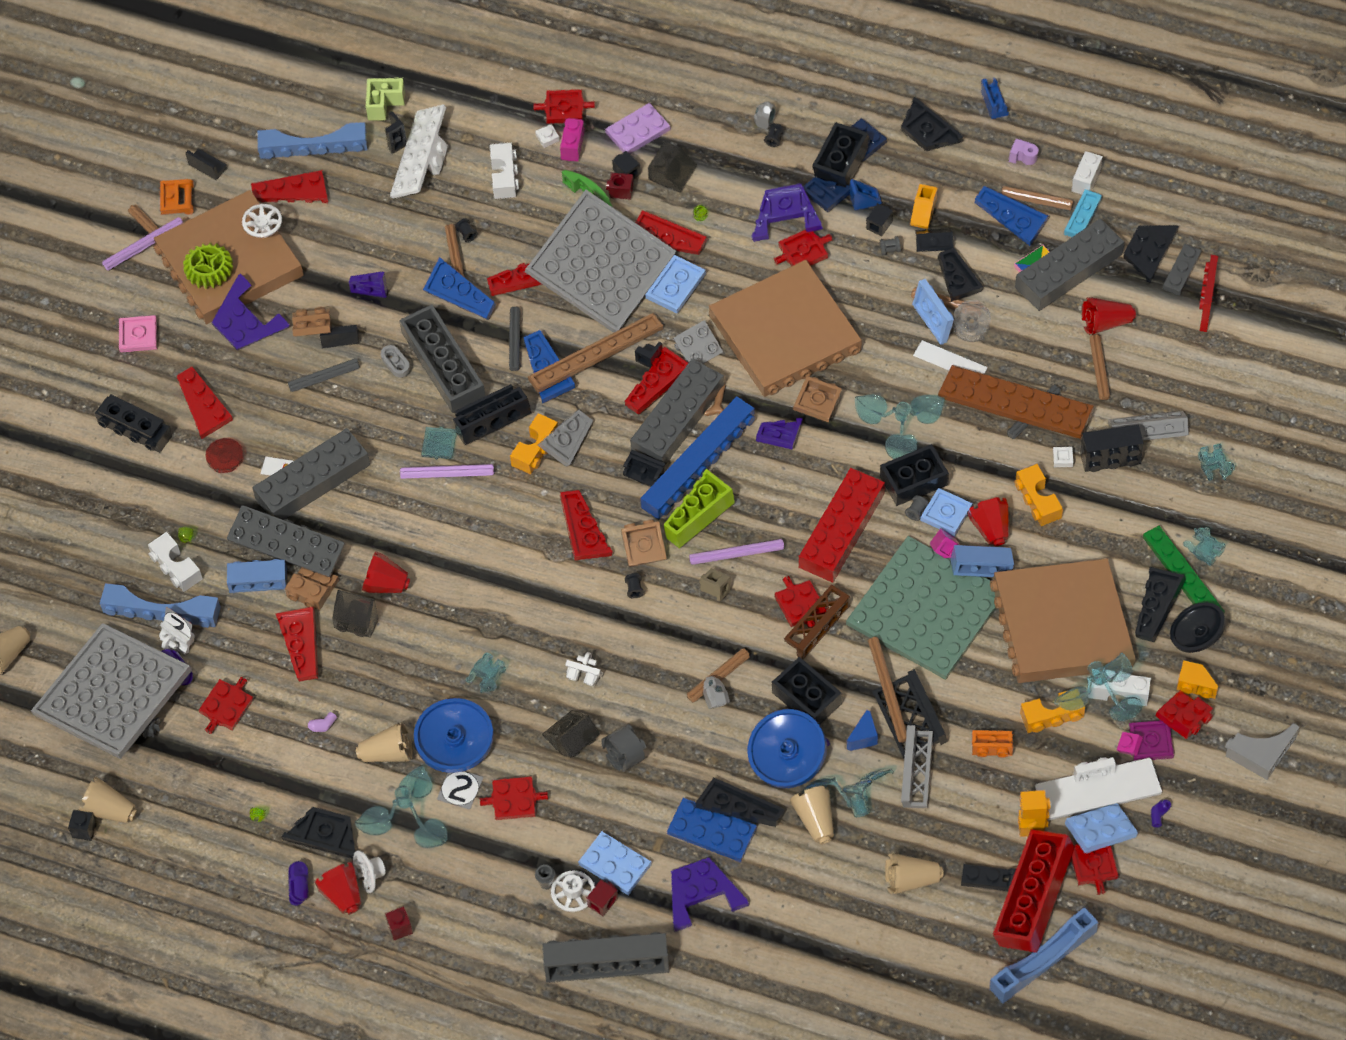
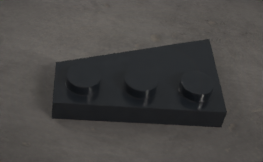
M955 248L938 254L937 258L951 302L982 292V284Z

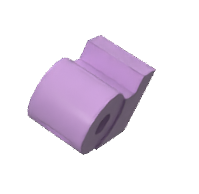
M1015 139L1010 151L1009 162L1016 164L1017 160H1020L1026 165H1033L1037 161L1038 147L1029 142Z

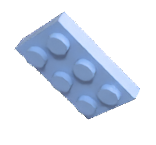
M674 255L645 294L646 299L678 314L706 275V270Z
M920 280L912 305L940 345L947 343L954 321L953 315L946 309L942 299L937 296L934 288L929 285L927 280Z
M1118 803L1067 818L1065 821L1066 827L1085 853L1136 838L1138 834Z
M602 831L578 861L581 867L602 880L610 882L627 895L631 893L651 866L650 860Z

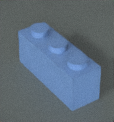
M954 545L950 558L953 575L993 577L994 572L1013 570L1014 567L1011 548Z
M273 559L271 561L254 560L252 562L237 561L227 563V586L229 593L282 590L287 585L285 560Z

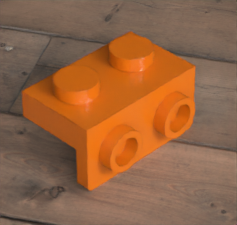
M972 730V755L979 757L998 756L1001 758L1012 756V731Z

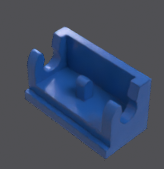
M993 78V83L988 84L987 79H982L981 93L991 119L1008 116L1007 105L1003 100L997 79Z

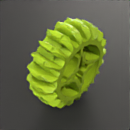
M211 242L208 245L202 243L201 247L196 245L195 250L190 249L189 254H186L185 260H183V270L186 278L192 285L196 284L198 288L202 285L205 289L208 286L214 289L216 284L221 286V281L227 282V277H231V271H233V260L230 253L226 251L224 246L220 247L218 243L214 246Z

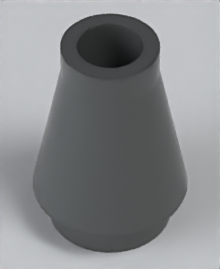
M541 865L535 871V878L541 888L545 890L550 889L555 877V871L549 865Z

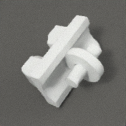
M163 621L160 625L162 630L159 634L160 640L163 641L162 648L177 649L184 655L189 653V648L194 642L195 635L191 632L190 639L172 625Z
M587 652L585 657L578 655L577 661L583 662V664L567 660L565 665L568 667L567 679L577 681L580 672L586 674L583 683L593 687L597 683L598 678H602L603 672L600 669L589 666H596L597 660L591 659L592 653Z

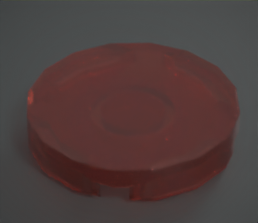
M230 438L215 440L208 446L205 457L207 465L215 472L229 473L234 471L238 465H241L244 455L242 447L237 441Z

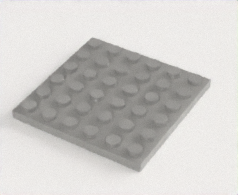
M585 190L527 266L525 273L614 333L621 329L677 251L588 190Z
M102 623L33 707L31 712L34 716L121 759L192 669L190 665Z

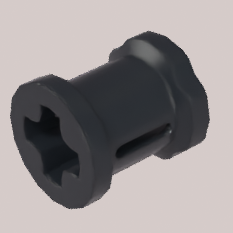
M772 123L768 127L769 132L764 138V142L770 147H778L780 136L784 133V128L777 123Z
M461 219L455 225L456 231L463 235L465 242H471L476 239L478 231L471 227L469 219Z
M632 573L625 576L624 580L628 586V598L636 599L642 597L644 590L641 588V575Z

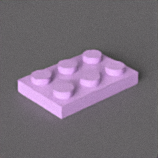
M648 103L605 130L606 134L622 152L627 151L631 154L670 131V125Z

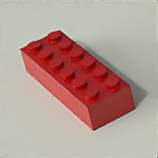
M853 468L849 469L799 555L800 569L834 583L883 498L885 482Z
M1030 830L993 932V936L1000 947L1038 952L1075 848L1068 835Z

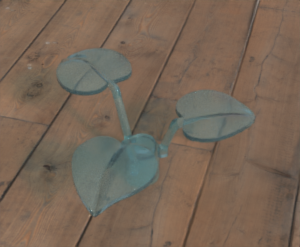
M865 395L855 397V409L858 416L868 424H878L881 416L887 417L895 413V418L901 422L900 435L893 434L889 436L885 443V450L892 459H896L917 449V442L914 436L909 434L903 435L904 423L909 419L910 414L912 416L917 415V419L921 423L932 424L939 419L945 399L935 395H922L914 398L911 404L900 402L892 410L885 413L887 403L881 396Z
M1122 652L1116 659L1104 667L1098 661L1089 664L1087 669L1090 676L1087 677V689L1084 686L1075 687L1053 700L1055 705L1065 710L1080 709L1089 701L1087 695L1091 693L1093 682L1098 686L1104 684L1116 704L1109 710L1110 716L1118 721L1129 720L1140 713L1142 709V702L1137 697H1127L1119 703L1107 683L1108 681L1111 683L1113 680L1115 682L1125 681L1132 674V665Z
M422 765L411 771L400 782L399 787L395 790L396 800H393L390 814H388L384 807L375 806L366 810L354 822L355 826L366 834L382 835L392 827L389 819L393 818L396 806L398 805L403 809L410 807L418 825L421 827L414 833L415 842L423 848L442 846L448 838L447 830L440 821L429 819L423 825L413 806V797L417 799L424 798L431 792L433 787L432 781Z
M893 769L869 772L863 775L860 781L855 784H849L842 788L835 780V776L822 777L809 783L802 790V794L804 790L835 785L847 802L848 807L851 806L854 817H861L870 813L866 802L868 801L867 787L872 784L873 780L879 779L888 773L893 774ZM844 792H846V793H853V794H855V795H853V796L850 797V798H851V801H850L849 798L847 797V795H846Z

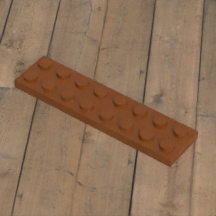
M954 365L951 366L938 393V398L1078 439H1081L1082 433H1084L1094 411V406Z

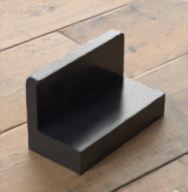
M391 111L389 112L391 125L385 128L388 150L394 154L406 147L407 141L404 124Z
M199 148L195 153L189 150L185 152L188 165L216 181L227 170L225 163Z
M951 228L915 230L917 252L946 251L953 248V231Z
M357 324L333 327L330 333L320 334L322 348L359 344Z

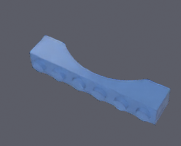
M365 122L347 123L333 133L314 138L293 137L276 129L258 130L260 159L367 150Z
M105 583L100 600L103 613L108 615L117 614L128 618L140 617L145 620L156 619L164 621L165 610L168 607L191 624L205 628L209 626L216 627L221 608L217 597L201 595L181 603H152L138 598L123 585Z
M1084 907L1071 917L1053 937L1043 944L1037 953L1033 952L1021 961L1007 966L990 979V990L1002 1003H1005L1097 932L1098 921Z

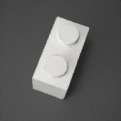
M1085 151L1073 178L1072 192L1082 195L1085 189L1092 191L1101 171L1103 156Z

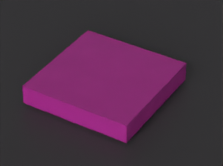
M1161 720L1129 723V732L1143 737L1137 756L1133 755L1134 761L1151 758V760L1174 758L1171 732L1168 725Z

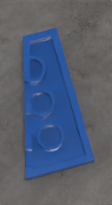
M983 186L975 198V204L1029 246L1048 220L1047 215Z
M440 257L423 289L431 295L486 320L489 319L496 305L493 300Z
M540 330L524 337L533 374L559 361V358ZM569 377L539 392L542 404L574 389L575 383L572 378Z

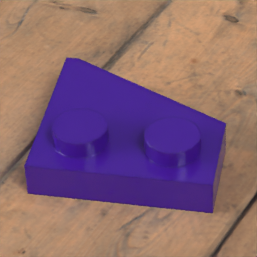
M385 272L350 276L349 286L351 293L387 297L388 289Z
M796 418V422L785 423V420L763 422L756 435V441L793 450L802 425V418Z

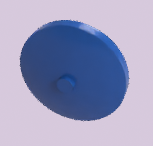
M461 698L445 699L429 706L420 715L414 728V743L420 758L433 769L446 773L463 772L477 766L488 755L494 737L491 720L484 709L472 701Z
M784 709L767 715L755 726L748 741L747 753L753 771L761 780L774 787L793 788L805 784L818 773L826 757L827 743L822 728L811 716L799 710Z

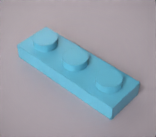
M1084 190L1064 230V235L1073 237L1089 226L1102 200V195Z

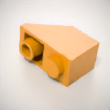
M919 184L910 226L924 229L929 228L937 202V187Z
M1183 660L1177 690H1181L1185 694L1192 693L1203 698L1216 699L1218 685L1202 664Z

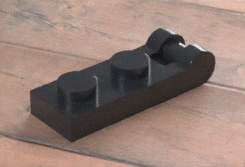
M963 864L961 886L1009 891L1016 868L1003 869ZM1003 878H1009V881L1003 882Z

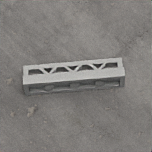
M1184 411L1108 419L1110 428L1139 424L1143 440L1188 435V417Z
M907 725L901 802L904 808H928L933 731H917L915 726ZM917 737H928V743L921 748L917 744ZM922 753L927 759L922 766H919L915 759ZM921 772L925 776V781L918 786L914 782V777ZM918 791L924 795L923 802H912V796Z

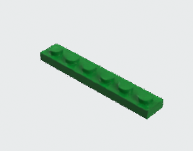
M1160 525L1145 532L1143 539L1167 571L1185 576L1186 581L1182 590L1192 604L1202 602L1213 603L1219 606L1225 614L1224 609Z

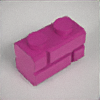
M566 119L560 145L562 160L579 161L585 133L583 120Z

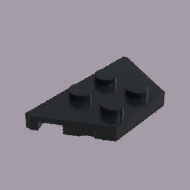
M916 97L912 99L911 107L908 109L906 118L901 125V131L925 151H930L964 141L962 134Z
M1138 226L1124 251L1123 258L1128 263H1131L1137 272H1141L1146 277L1147 282L1151 283L1179 230V226Z
M312 807L306 812L304 817L294 823L295 826L291 830L282 834V840L350 859H353L355 853L350 816Z

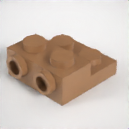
M317 307L312 311L299 309L292 314L293 337L331 332L330 308Z
M806 376L793 410L829 422L840 399L842 388L835 384L823 382L816 377Z
M647 520L643 522V525L638 526L635 523L627 524L621 529L629 567L667 560L659 521Z
M301 568L297 574H293L286 585V596L292 601L304 603L308 608L313 607L321 610L338 583L339 578L334 574L331 577H326Z

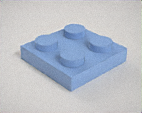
M938 488L921 515L920 521L937 529L941 528L955 536L973 503Z

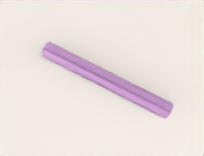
M177 217L102 262L106 270H110L155 243L154 237L182 224L183 221L180 217Z
M493 464L400 468V477L402 479L494 475Z
M782 539L695 553L689 555V560L694 565L784 549V542Z

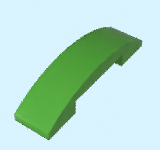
M568 170L561 172L562 183L574 193L579 189L583 192L588 190L612 207L605 192L592 180L576 172Z

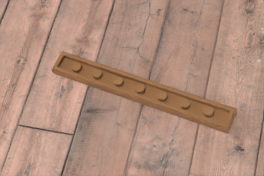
M652 313L528 376V380L539 393L663 330V324Z

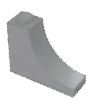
M1292 723L1283 733L1263 739L1251 738L1237 733L1234 739L1230 738L1225 746L1227 748L1226 757L1268 780L1297 738L1300 727Z

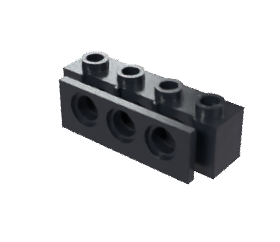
M510 384L454 411L456 417L453 418L457 435L463 444L467 445L532 412L528 398L520 387L513 389V386Z
M112 394L106 397L95 412L97 423L101 427L109 428L119 436L124 435L132 442L144 445L150 451L154 450L161 453L172 438L170 426L164 424L163 419Z

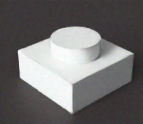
M551 124L535 131V135L543 148L560 141L558 134Z
M1053 447L1054 467H1073L1072 447Z

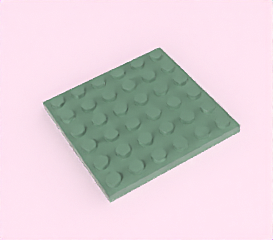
M907 536L848 617L846 625L869 638L878 637L880 644L946 680L996 610L994 603L995 593L991 591L989 579L979 576L953 575L950 558L940 556L932 548Z

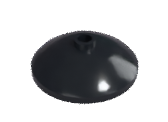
M1209 602L1189 606L1172 623L1170 629L1172 643L1177 649L1187 653L1199 652L1211 647L1218 641L1225 630V614L1219 606Z

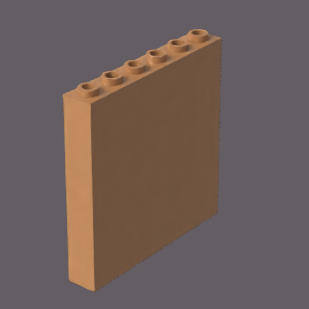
M251 190L154 237L155 245L153 248L156 254L162 256L163 265L165 268L169 267L171 277L174 281L177 280L179 282L180 291L182 294L186 293L189 305L196 308L195 313L199 320L203 319L206 325L215 318L239 274L252 285L239 298L244 305L303 276L301 264L278 230L266 238L254 237L244 230L242 225L243 215L249 208L259 204ZM260 208L255 209L252 212L259 216ZM249 215L247 216L246 222L254 221ZM253 226L247 227L249 230L254 232L255 229ZM210 242L213 246L217 243L220 247L224 246L233 260V271H231V277H227V282L221 281V286L216 284L214 289L211 286L205 289L203 285L200 288L196 284L192 285L186 278L183 270V260H185L186 254H189L190 249L195 250L196 245L201 247L202 243L208 245Z
M806 260L709 305L710 318L764 397L774 395L778 390L790 387L796 381L805 379L806 376L810 377L811 374L817 371H823L833 363H840L850 355L858 354L862 347L861 338Z
M1108 558L994 572L993 580H990V588L995 593L996 609L999 608L1000 612L999 623L1004 628L1003 638L1008 643V658L1012 659L1013 676L1017 677L1018 683L1091 674V670L1111 672L1133 668L1136 658Z

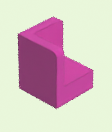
M941 528L930 542L934 552L944 558H951L954 545H960L954 536Z

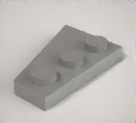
M577 410L544 438L538 446L567 467L571 464L593 420L580 410Z

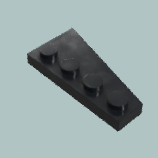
M1149 567V579L1146 581L1145 597L1142 599V610L1139 613L1135 635L1138 639L1155 642L1186 578L1182 574Z
M714 777L695 803V808L772 827L777 826L785 812V809Z

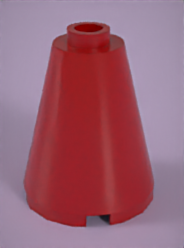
M1087 297V301H1084L1082 305V321H1086L1084 330L1089 335L1132 323L1136 317L1135 308L1131 304Z

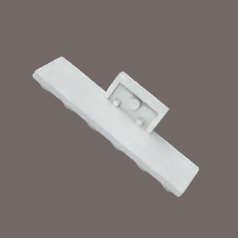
M444 104L417 111L390 194L392 198L419 193L427 169L433 175L440 174L448 144L438 135L446 110Z
M1100 758L1091 763L1082 762L1074 767L1073 776L1035 785L1036 791L1045 790L1046 798H1050L1048 821L1096 810L1116 803L1122 804L1148 798L1162 793L1151 758L1120 765L1115 764L1114 758Z

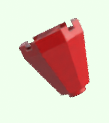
M995 497L979 502L976 509H974V506L970 507L968 510L969 519L988 544L995 547L1005 544V540L1008 539V503L1006 498H1002L1001 501L1000 497Z
M375 551L363 583L362 591L368 593H402L403 589H408L411 579L407 578L408 572L383 553Z
M348 862V867L340 864L322 874L323 879L320 881L317 878L315 885L318 891L340 912L351 915L359 910L358 906L361 905L355 869L352 863Z

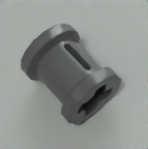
M898 236L888 240L879 239L882 255L894 251L901 252Z
M916 495L912 499L911 506L905 510V513L911 520L919 521L921 513L929 503L925 498Z

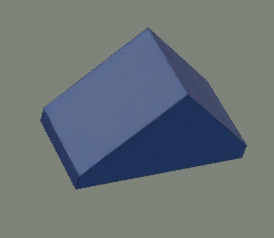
M854 179L850 180V199L854 210L873 207L877 203H882L877 188Z
M869 710L865 711L847 739V750L849 751L877 745L878 735Z

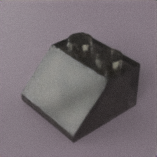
M664 141L648 166V179L681 193L696 170L697 164L681 147Z
M338 590L332 617L334 628L340 632L347 631L359 637L371 638L379 619L375 599Z
M571 710L542 733V735L561 755L571 758L580 754L581 749L586 745L592 744L596 737L600 735V732L589 715Z

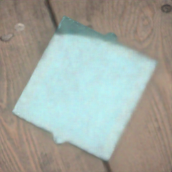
M426 427L421 457L435 458L436 460L439 458L452 459L457 434L456 429Z

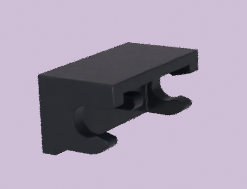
M634 450L630 451L623 465L625 467L623 476L650 487L666 472L665 463Z

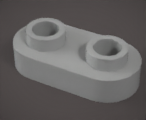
M388 345L381 350V359L394 376L405 377L410 372L409 362L396 346Z

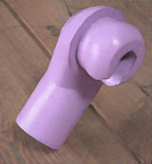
M329 712L324 719L310 720L308 728L313 732H326L337 719V716Z

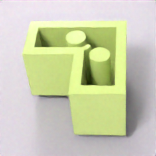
M403 78L367 79L366 112L368 120H386V106L404 105L405 88Z

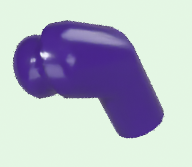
M1161 800L1151 808L1152 827L1158 828L1162 826L1161 817L1171 808L1169 800Z

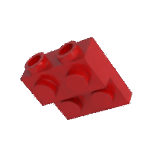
M1180 690L1156 712L1155 716L1182 737L1188 739L1192 734L1196 735L1204 723L1208 724L1213 717V714H1211L1213 708L1199 697L1193 700Z

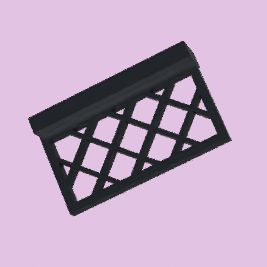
M915 669L908 671L907 676L893 681L892 685L895 695L905 697L902 705H899L901 714L903 711L912 713L909 722L904 721V724L906 726H915L920 731H933L934 739L932 746L937 743L941 745L947 743L946 734ZM908 683L909 689L906 694L897 691L899 685ZM882 687L872 692L904 759V742L900 743L897 739L894 725L891 723V716L887 714L889 711L887 702L879 697V694L884 693ZM908 699L917 702L914 710L905 707ZM916 715L924 717L925 720L922 726L913 724ZM917 737V744H920L921 748L928 743V741L920 740L921 737Z

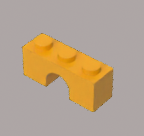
M538 413L529 426L530 437L537 441L530 445L519 442L510 455L511 466L531 475L534 469L539 467L543 455L547 454L538 444L558 427V422Z
M1038 464L1017 471L1014 483L1017 490H1021L1025 504L1030 506L1034 520H1038L1039 524L1044 526L1061 519L1063 508L1055 494L1041 496L1037 493L1045 489L1046 478Z
M1075 688L1058 693L1057 703L1059 707L1053 710L1043 707L1040 699L1022 703L1020 715L1027 733L1040 732L1044 728L1058 727L1063 723L1069 721L1076 722L1083 718L1085 706L1078 689Z
M1045 790L1020 792L1021 810L1018 811L1020 837H1027L1031 829L1045 831V828H1048L1050 798H1046Z

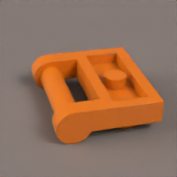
M193 180L160 181L161 215L176 213L190 215L194 212L192 205ZM179 188H184L185 204L179 205Z

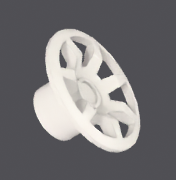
M269 204L252 206L245 212L242 218L244 230L254 237H269L282 224L280 211ZM260 208V210H259V214H260V215L257 216V215H256L255 213H253L252 211L255 210V209ZM263 208L272 209L267 215H264ZM275 213L278 215V220L271 219ZM249 215L254 221L246 222L247 216ZM253 226L255 229L254 232L249 230L247 227Z
M362 851L354 853L353 867L357 878L364 877L362 882L363 889L367 893H372L375 889V879L385 875L384 864L379 857L368 859Z
M579 871L562 873L552 884V899L564 911H581L588 906L587 902L583 904L580 895H589L591 892L583 889V886L588 881L592 891L594 888L593 881L589 876ZM556 885L563 888V891L555 895ZM566 896V905L563 906L557 899ZM572 899H575L580 907L569 908Z

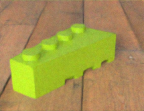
M708 469L703 472L702 478L693 485L694 488L689 495L687 494L683 498V503L680 507H677L664 523L666 538L679 549L735 503L733 489Z

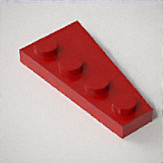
M322 170L251 183L252 193L258 202L286 200L287 203H295V201H305V203L322 201V203H328Z
M643 210L635 222L678 252L699 255L707 242L706 236Z
M1211 255L1210 262H1206L1204 273L1208 274H1204L1203 285L1206 286H1202L1201 297H1204V299H1200L1199 309L1203 310L1200 331L1207 332L1218 261L1217 255Z
M525 263L519 264L512 271L508 269L487 278L491 296L543 284L525 273V269L530 263L526 265Z
M665 346L661 350L662 354L659 358L653 361L651 369L642 376L643 380L634 387L625 400V405L638 415L666 392L688 365V362Z
M193 367L177 375V380L201 439L233 421L232 415Z
M580 491L560 492V500L574 560L612 556L613 551L608 547L603 533L598 529L595 518H592L589 507Z
M309 607L276 613L299 682L317 679L318 665L314 608Z

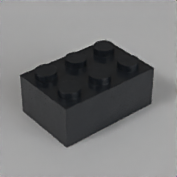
M835 122L812 165L815 177L825 181L836 182L837 185L845 188L847 185L849 186L850 180L854 177L870 146L868 133Z
M1139 424L1082 433L1080 455L1084 471L1097 472L1102 469H1116L1118 467L1141 464L1144 443Z
M932 444L880 465V478L885 482V487L896 506L911 501L916 495L923 496L938 488L948 486L949 473Z
M800 657L772 681V693L790 709L808 714L819 725L842 704V693Z

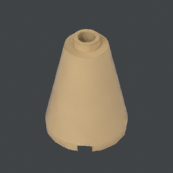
M17 626L0 633V675L4 673L30 642V633L25 627Z
M403 722L397 723L359 742L358 747H356L358 759H361L363 762L411 761L413 759V747L411 739L408 740L406 735L409 733L406 725Z
M94 777L95 783L91 781L82 799L85 805L83 808L79 807V811L91 812L94 817L128 823L129 820L133 821L137 813L135 804L100 778Z
M818 786L804 790L805 794L800 797L799 794L791 797L790 802L814 841L820 844L830 842L834 836L828 787Z
M895 853L888 854L890 859H886L885 880L890 882L891 888H887L890 894H898L938 883L943 878V868L939 866L938 862Z

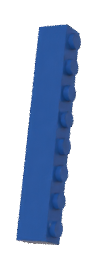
M736 396L640 498L641 508L658 520L663 515H667L674 503H678L682 499L683 494L693 487L699 477L703 476V472L711 464H715L723 451H727L735 438L738 439L742 435L743 430L754 422V408Z

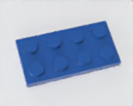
M682 798L668 827L667 835L742 862L757 830V825L739 818L695 808L696 802Z

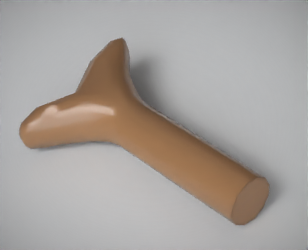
M725 384L716 395L712 407L704 412L705 416L720 414L724 410L721 404Z

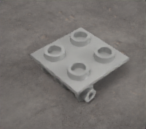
M705 320L673 338L676 343L674 344L675 349L681 351L688 363L691 359H694L703 364L723 353Z

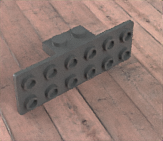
M243 505L227 536L228 541L271 557L285 560V562L326 577H331L345 546L344 542L312 531L307 526H298L290 520H282Z

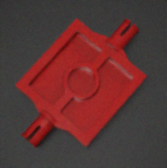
M582 89L547 90L544 103H534V111L545 110L547 124L565 123L567 118L582 120L584 109H595V101L584 102Z
M803 230L778 241V246L783 254L775 257L774 262L778 265L787 261L793 266L806 260L811 266L828 258V253L824 249L823 244L832 241V236L828 234L820 238L813 231L807 232Z
M787 576V578L784 577L782 579L787 588L776 592L774 597L791 627H794L820 597L810 580L794 585L790 576ZM818 608L816 615L825 614L827 612L826 608ZM814 620L805 622L809 628L815 626Z
M240 677L236 685H230L221 679L216 683L199 708V713L210 720V723L205 728L207 733L212 734L217 725L224 726L232 731L253 702V696L242 690L247 683L245 678Z
M532 776L492 780V797L480 798V806L492 805L495 810V820L535 817L536 801L548 800V792L535 793Z
M1074 845L1075 848L1071 860L1078 886L1095 884L1097 895L1105 894L1103 882L1118 879L1111 845L1085 853L1080 845Z

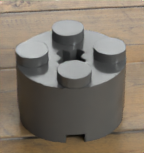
M629 724L618 728L601 741L602 748H606L608 751L606 754L607 759L618 771L622 769V772H625L645 758L644 749H646V745L641 738H637Z

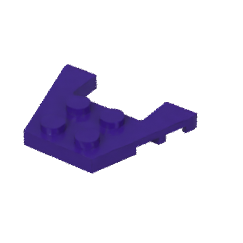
M801 184L765 190L760 206L759 218L756 220L755 231L752 232L753 242L769 239L768 224L772 222L805 217V229L807 232L823 229L822 223Z
M241 274L236 278L212 321V325L237 351L290 327V324L279 313L266 325H263L239 300L252 287Z
M710 858L671 871L674 932L692 926L686 907L722 894L725 895L732 912L749 906L745 896Z

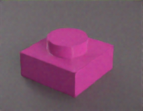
M1122 732L1116 750L1123 754L1137 756L1143 737L1138 734Z

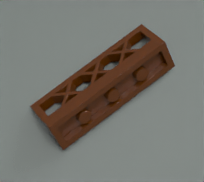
M831 584L786 635L784 642L797 650V657L804 660L850 607V596ZM832 592L840 596L837 601L828 602V596ZM827 607L825 614L816 615L818 608ZM815 620L813 628L804 629L806 621ZM803 634V639L799 644L791 639L794 635Z

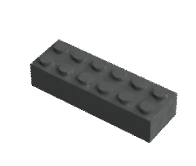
M1098 219L1016 275L1015 288L1040 311L1123 255L1125 242L1103 220Z
M433 305L399 320L401 333L452 413L485 397L482 381Z
M691 359L630 439L631 450L667 464L702 418L704 412L714 402L716 395L724 386V375Z
M348 428L253 486L255 499L268 515L284 520L370 466L369 455Z
M653 932L650 935L631 934L626 937L613 935L609 938L601 939L591 937L588 940L570 939L565 942L552 940L542 943L546 983L669 973L666 933Z

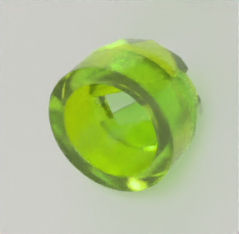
M697 205L693 210L694 219L703 221L707 218L708 212L706 207Z
M187 527L179 528V540L184 543L191 541L194 530Z
M250 807V819L254 822L255 817H258V822H261L265 817L266 809Z

